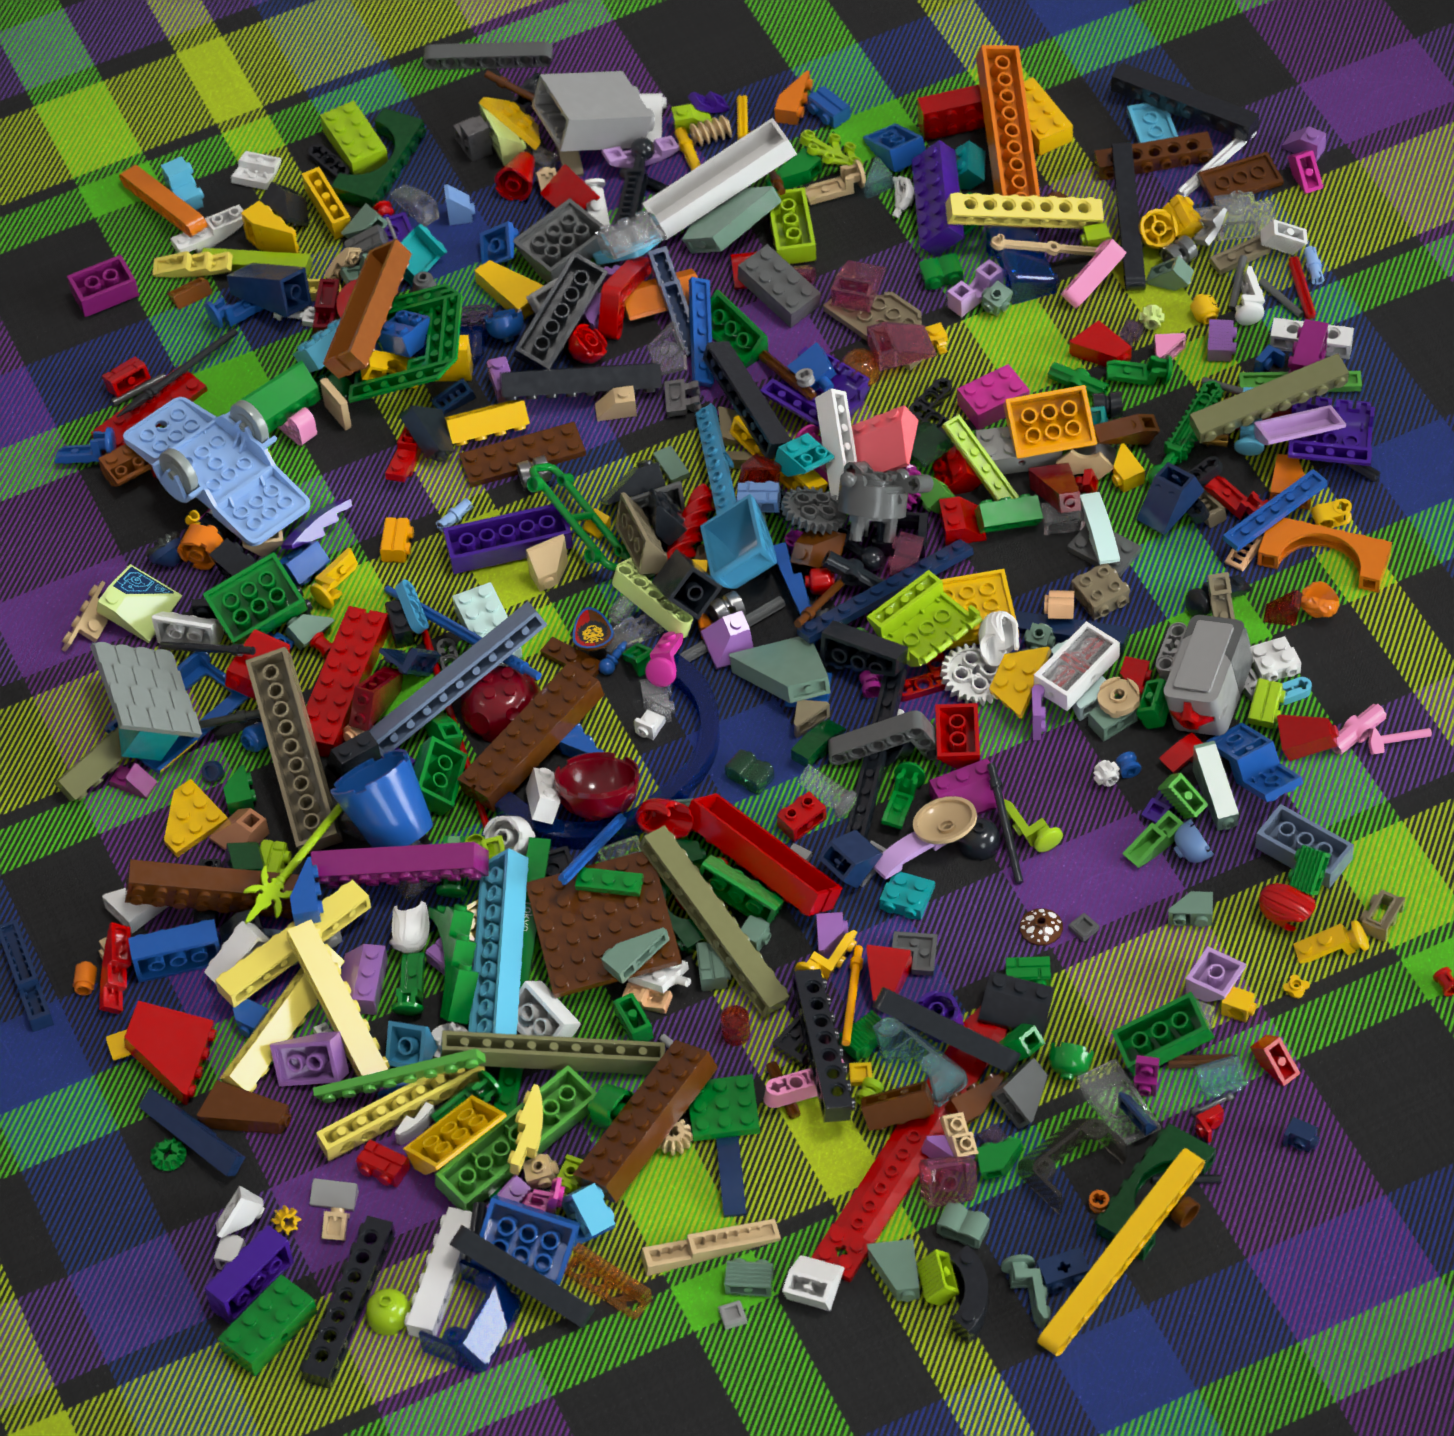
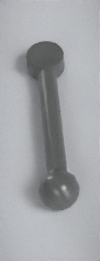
M1228 1092L1224 1097L1200 1108H1194L1191 1113L1196 1117L1201 1112L1226 1100L1232 1101L1234 1096Z

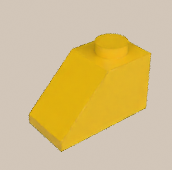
M1124 443L1120 445L1113 466L1112 476L1114 485L1116 487L1119 486L1123 493L1145 483L1144 468Z

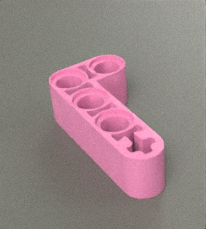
M1107 239L1097 247L1094 252L1095 256L1061 293L1075 309L1086 300L1125 256L1126 252L1113 239Z
M305 407L288 418L284 425L278 427L299 446H302L317 435L315 419L312 413Z
M805 1069L769 1080L766 1083L764 1103L768 1107L778 1108L818 1096L812 1069Z

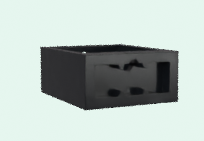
M906 512V517L898 519L897 528L918 529L917 543L883 542L885 524L880 521H874V531H877V533L872 536V546L882 550L884 556L925 558L929 527L928 513Z

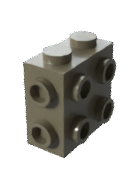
M1108 563L1095 566L1092 570L1072 579L1071 591H1074V596L1093 620L1105 617L1113 610L1122 608L1129 603L1130 588L1128 584L1119 578L1118 572L1111 568Z

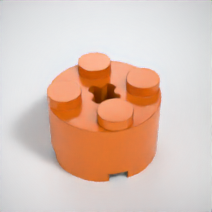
M192 523L179 543L177 552L186 563L188 560L194 563L193 567L209 570L215 564L209 554L224 540L218 534V529L215 526Z

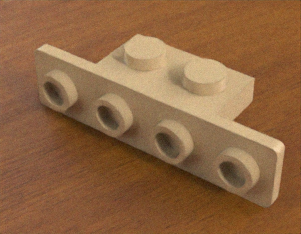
M101 581L98 586L94 584L88 594L91 598L89 601L85 600L80 608L81 616L75 617L71 624L73 627L72 632L68 631L62 640L65 643L62 648L64 652L72 644L77 633L93 642H96L109 620L97 612L99 600L97 597L105 585L104 581Z

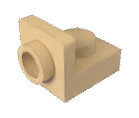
M544 167L536 172V181H538L540 191L555 176V168Z
M331 1207V1212L324 1211L322 1239L346 1241L347 1221L350 1219V1214L344 1213V1208Z

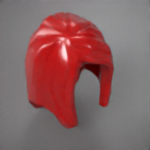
M663 798L648 799L642 803L636 812V821L640 829L647 834L666 826L668 831L673 833L675 839L688 835L694 824L691 810L686 805L674 800Z
M1268 884L1259 895V908L1263 915L1269 921L1287 931L1294 932L1296 930L1295 926L1287 922H1304L1312 915L1316 907L1315 900L1310 895L1286 884Z

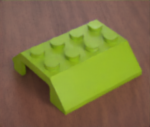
M929 570L867 616V620L877 636L908 647L907 664L910 667L927 664L937 656V653L943 652L953 644V641H957L968 633V630L973 629L982 622L980 611L972 605L968 607V611L944 592L943 581Z

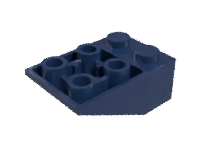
M1167 462L1155 475L1136 520L1165 536L1201 496L1204 489L1194 475Z

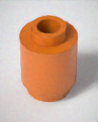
M84 961L75 967L73 987L77 994L89 995L95 988L97 967L91 962Z

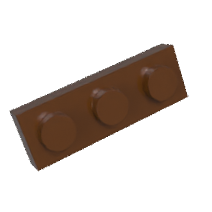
M551 637L540 650L541 656L562 667L569 662L595 678L600 673L599 660L554 637Z

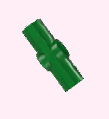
M1053 362L1050 366L1048 378L1066 385V388L1085 385L1087 395L1092 396L1093 393H1104L1105 396L1107 395L1109 384L1091 377L1087 370L1083 368L1074 370L1057 362Z

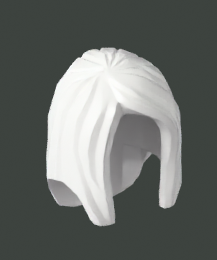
M1005 611L991 612L985 616L980 624V653L987 665L992 667L999 666L1004 654L1010 653L1013 649L1019 650L1018 623L1012 615Z
M421 901L417 907L406 911L398 910V907L394 906L392 920L393 938L389 942L394 949L402 953H418L425 947L430 927L428 909L425 902Z

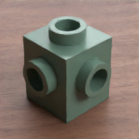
M997 280L991 288L987 287L981 295L983 309L988 313L994 314L996 317L1001 311L1004 313L1010 306L1013 291Z
M1032 623L1030 630L1027 629L1024 636V641L1030 650L1042 647H1050L1052 649L1056 637L1053 636V628L1044 623Z

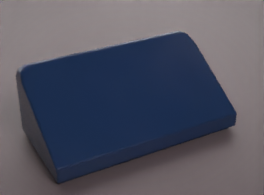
M1122 1091L1118 1093V1106L1143 1135L1147 1136L1158 1128L1133 1097Z

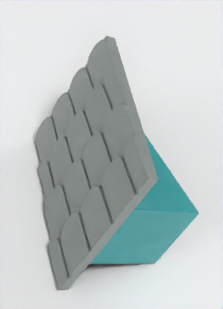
M105 642L91 644L90 648L118 722L121 757L161 761L179 736L200 738L202 732L196 712L193 711L181 673L178 671L174 655L170 651L163 649L150 650L146 647L133 648L123 644L111 645Z

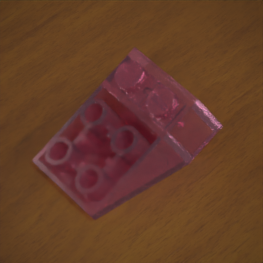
M848 260L836 275L831 288L832 305L870 313L886 267Z
M883 322L867 327V342L879 371L937 356L924 325Z

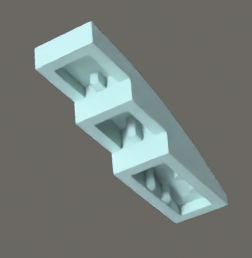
M1100 493L1080 495L1084 521L1089 531V540L1099 564L1120 562L1111 523Z

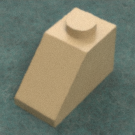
M633 386L613 388L595 403L597 422L637 416Z

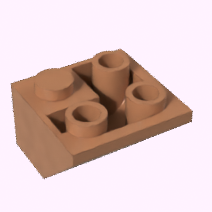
M238 809L209 839L226 851L227 843L257 842L259 844L269 834L266 818L253 809Z

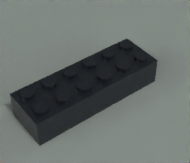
M573 252L515 348L513 356L537 370L552 369L568 343L571 333L580 323L604 283L608 271L578 253Z

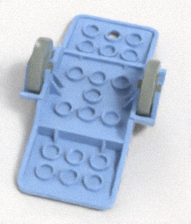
M177 397L124 432L123 437L126 445L152 465L158 480L171 496L183 503H187L195 497L212 510L213 517L250 546L262 544L310 509L309 498L275 465L267 450L270 445L276 442L277 437L269 438V431L264 418L251 403L245 400L237 401L231 406L227 414L216 417L189 399ZM157 424L167 425L165 428H156Z

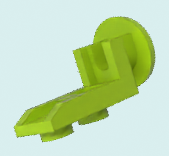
M1004 799L1009 820L1012 819L1015 823L1012 827L1019 836L1024 835L1031 847L1034 846L1038 852H1047L1060 843L1063 837L1060 828H1049L1043 818L1028 826L1013 803Z

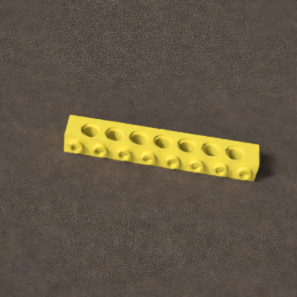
M957 192L950 194L945 203L948 224L1083 229V226L1103 223L1104 221L1102 199H1094L1092 197L1083 199L1075 197L1057 198L1056 196L1038 197L1036 195L1001 196L999 194L981 195L980 193L962 194Z
M485 1067L461 1068L456 1073L437 1074L435 1078L417 1079L416 1082L410 1083L316 1132L318 1144L328 1161H331L401 1124L406 1115L411 1118L416 1116L425 1102L435 1106L454 1096L470 1082H479L477 1073L481 1070L485 1071Z

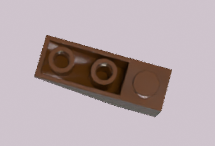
M1135 414L1093 425L1098 444L1124 443L1148 445L1160 432L1154 414Z
M1005 1071L998 1075L994 1072L984 1079L985 1082L981 1084L975 1082L966 1088V1092L961 1094L959 1091L948 1098L950 1101L944 1107L948 1115L963 1112L967 1125L976 1121L983 1114L992 1099L991 1093L999 1087L1005 1077Z

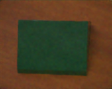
M257 842L227 843L224 868L262 871L265 863L260 844Z

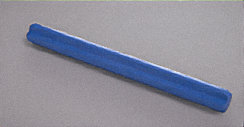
M619 813L558 876V881H561L563 885H567L627 822V817Z

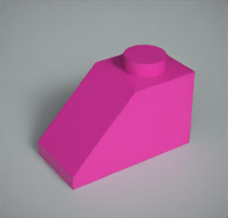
M1313 150L1287 156L1292 175L1304 194L1324 188Z

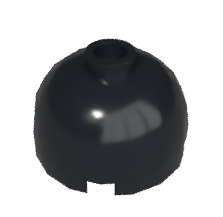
M977 817L972 830L958 840L960 852L971 860L973 858H980V861H985L992 858L999 851L1001 843L999 829L989 819Z

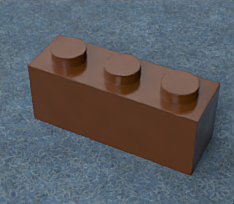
M922 1081L862 1097L861 1110L869 1131L875 1129L883 1130L890 1125H902L909 1120L929 1117L934 1114V1101L927 1081Z

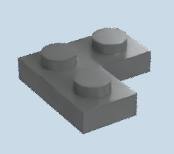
M894 931L892 948L911 950L913 956L912 974L934 976L938 934Z

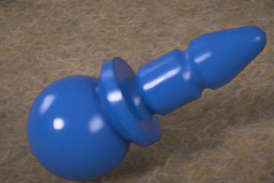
M623 641L611 655L607 654L606 658L600 661L599 671L602 674L610 675L614 672L615 665L619 664L617 659L625 651L627 641Z

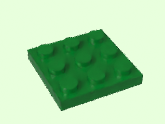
M753 1074L709 1079L689 1106L693 1142L760 1133Z

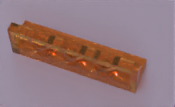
M578 1243L573 1249L574 1258L567 1265L564 1274L636 1321L652 1302L651 1289ZM580 1263L586 1267L587 1273L576 1274L572 1270ZM600 1276L604 1279L605 1284L595 1286L590 1282V1278ZM618 1288L622 1291L623 1296L613 1298L608 1294V1289ZM636 1300L641 1304L633 1311L626 1306V1301Z

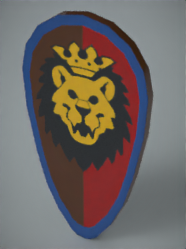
M587 607L579 613L573 628V643L577 648L586 651L598 650L606 647L614 640L612 626L600 611Z

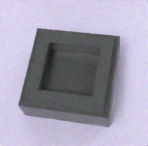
M1083 913L1068 925V929L1082 942H1085L1099 930V925L1087 914Z

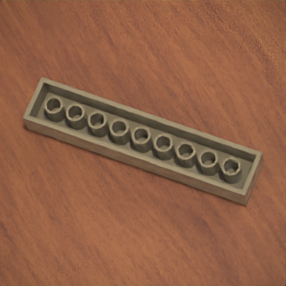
M282 647L248 659L246 664L295 844L298 850H300L333 810L334 806L293 658L286 647ZM337 818L308 854L311 851H318L343 842Z

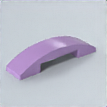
M672 136L654 139L655 152L652 158L646 161L645 166L662 161L679 151V146ZM620 146L602 150L603 156L610 165L621 168H633L635 158L632 156L631 150L622 151Z
M912 832L885 850L873 869L886 880L900 872L902 864L930 848L936 851L946 844L937 845L924 842L917 837L915 832Z

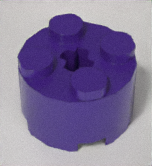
M933 990L924 994L918 1000L920 1005L964 1026L962 1011L956 999L949 992ZM923 1032L929 1039H932L934 1042H937V1043L943 1042V1041H941V1040H939V1039H937V1038H935V1037H933V1036H931V1035H929V1034Z

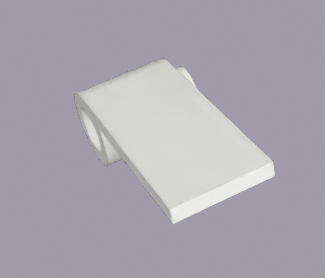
M662 93L640 94V98L647 109H651L654 113V128L646 136L654 144V139L662 138V112L664 108H667V98L663 97Z

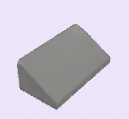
M314 1178L310 1206L344 1208L348 1211H354L359 1193L358 1186L355 1183Z

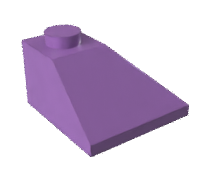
M742 611L722 617L700 632L716 669L730 665V653L754 648L750 628Z

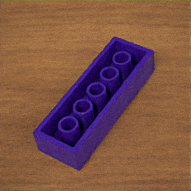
M940 140L912 159L919 244L922 249L935 257L964 238L963 225L947 223L945 203L950 194L960 193L956 151Z
M553 504L443 528L453 574L527 558L526 549L561 534L565 536L566 549L573 548L570 526Z

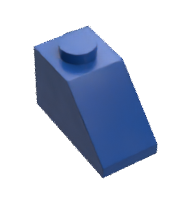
M249 999L244 1000L235 1008L233 1007L239 1033L244 1037H250L269 1012V1009Z

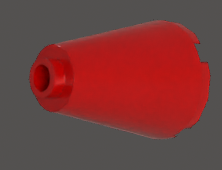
M520 152L497 173L494 183H496L497 192L502 197L510 201L514 199L523 201L528 198L533 185L535 167L533 155L528 152Z

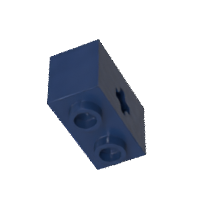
M1080 1247L1037 1261V1268H1040L1042 1283L1046 1285L1047 1295L1060 1293L1066 1288L1073 1286L1077 1287L1090 1271Z

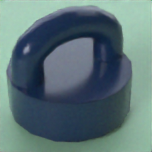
M211 760L202 766V775L206 781L215 782L225 775V771L218 761Z

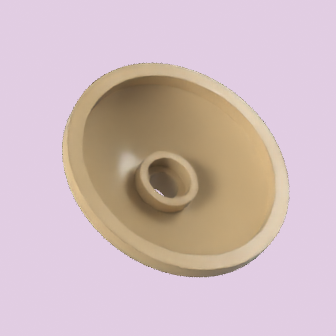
M955 796L942 797L927 803L916 813L913 820L914 832L924 842L937 845L949 844L963 838L972 830L977 821V812L974 805L967 799Z

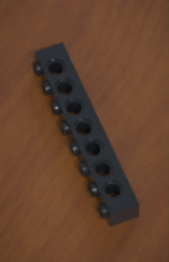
M820 969L794 971L792 986L823 1122L849 1121L852 1111H855L854 1097L850 1098L849 1094L851 1093V1083L845 1077L847 1076L846 1063H842L841 1060L843 1058L842 1046L837 1043L839 1041L838 1029L833 1026L835 1024L834 1012L829 1009L831 1007L830 995L825 992L827 990L826 978H822Z
M367 1215L365 1222L360 1224L358 1230L359 1237L351 1246L349 1261H345L343 1265L341 1280L335 1284L334 1297L327 1303L326 1316L324 1320L319 1322L318 1335L316 1340L313 1339L310 1344L309 1357L302 1363L301 1373H303L306 1383L328 1389L332 1388L394 1238L395 1229L393 1222ZM354 1280H360L357 1283H351ZM347 1299H351L350 1302H347V1303H344V1302H343V1301H345V1300H347ZM338 1319H343L341 1322H335ZM332 1338L335 1339V1340L332 1341V1342H326V1341L329 1340V1339H332ZM327 1358L326 1361L319 1362L320 1359Z

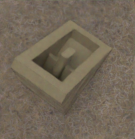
M797 701L794 719L795 737L799 738L829 718L830 704L826 701Z

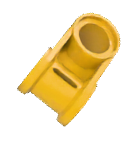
M1338 499L1314 506L1311 509V514L1316 525H1323L1328 528L1343 526L1351 522L1350 512L1352 504L1347 499Z

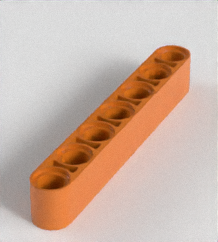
M134 165L119 174L120 181L125 188L189 237H193L207 228L206 220L198 211L139 166Z

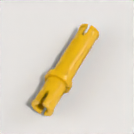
M680 127L676 129L674 134L679 142V149L683 152L692 171L701 165L693 147L694 143L688 137L685 128Z

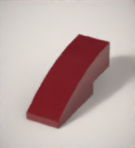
M320 278L314 306L315 316L312 326L314 334L320 330L327 329V325L337 319L336 302L339 294V279Z

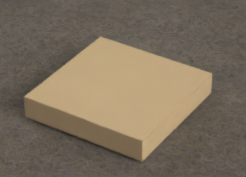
M323 378L320 380L324 405L346 431L352 426L348 403L328 378Z

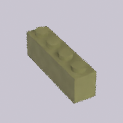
M118 727L112 730L54 782L70 802L76 799L78 801L82 800L88 794L86 791L91 786L95 788L104 780L102 776L106 772L110 774L119 766L117 762L122 758L124 760L129 758L121 757Z

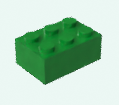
M433 736L420 745L414 771L428 810L442 816L454 807L460 786L457 778L464 771L468 754Z

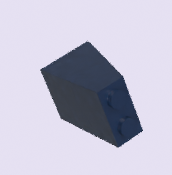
M251 263L227 275L231 295L282 317H289L312 305L305 267Z

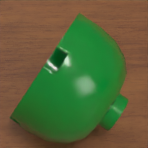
M1056 1042L1050 1044L1048 1060L1053 1071L1060 1074L1061 1079L1073 1081L1074 1077H1081L1091 1068L1094 1057L1093 1050L1088 1053L1086 1052V1047L1061 1042V1047H1055Z

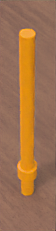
M861 945L854 947L853 957L850 959L851 975L841 1042L843 1046H849L851 1042L859 974L863 968V947Z

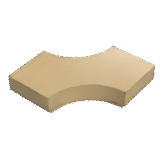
M1071 449L1056 461V464L1069 463L1073 475L1084 474V469L1092 468L1098 480L1113 470V465L1101 452L1094 455H1082Z

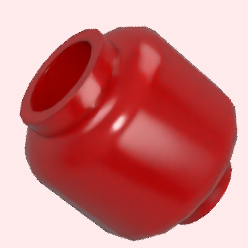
M812 568L809 571V576H805V588H809L812 595H823L835 583L834 573H831L827 568Z

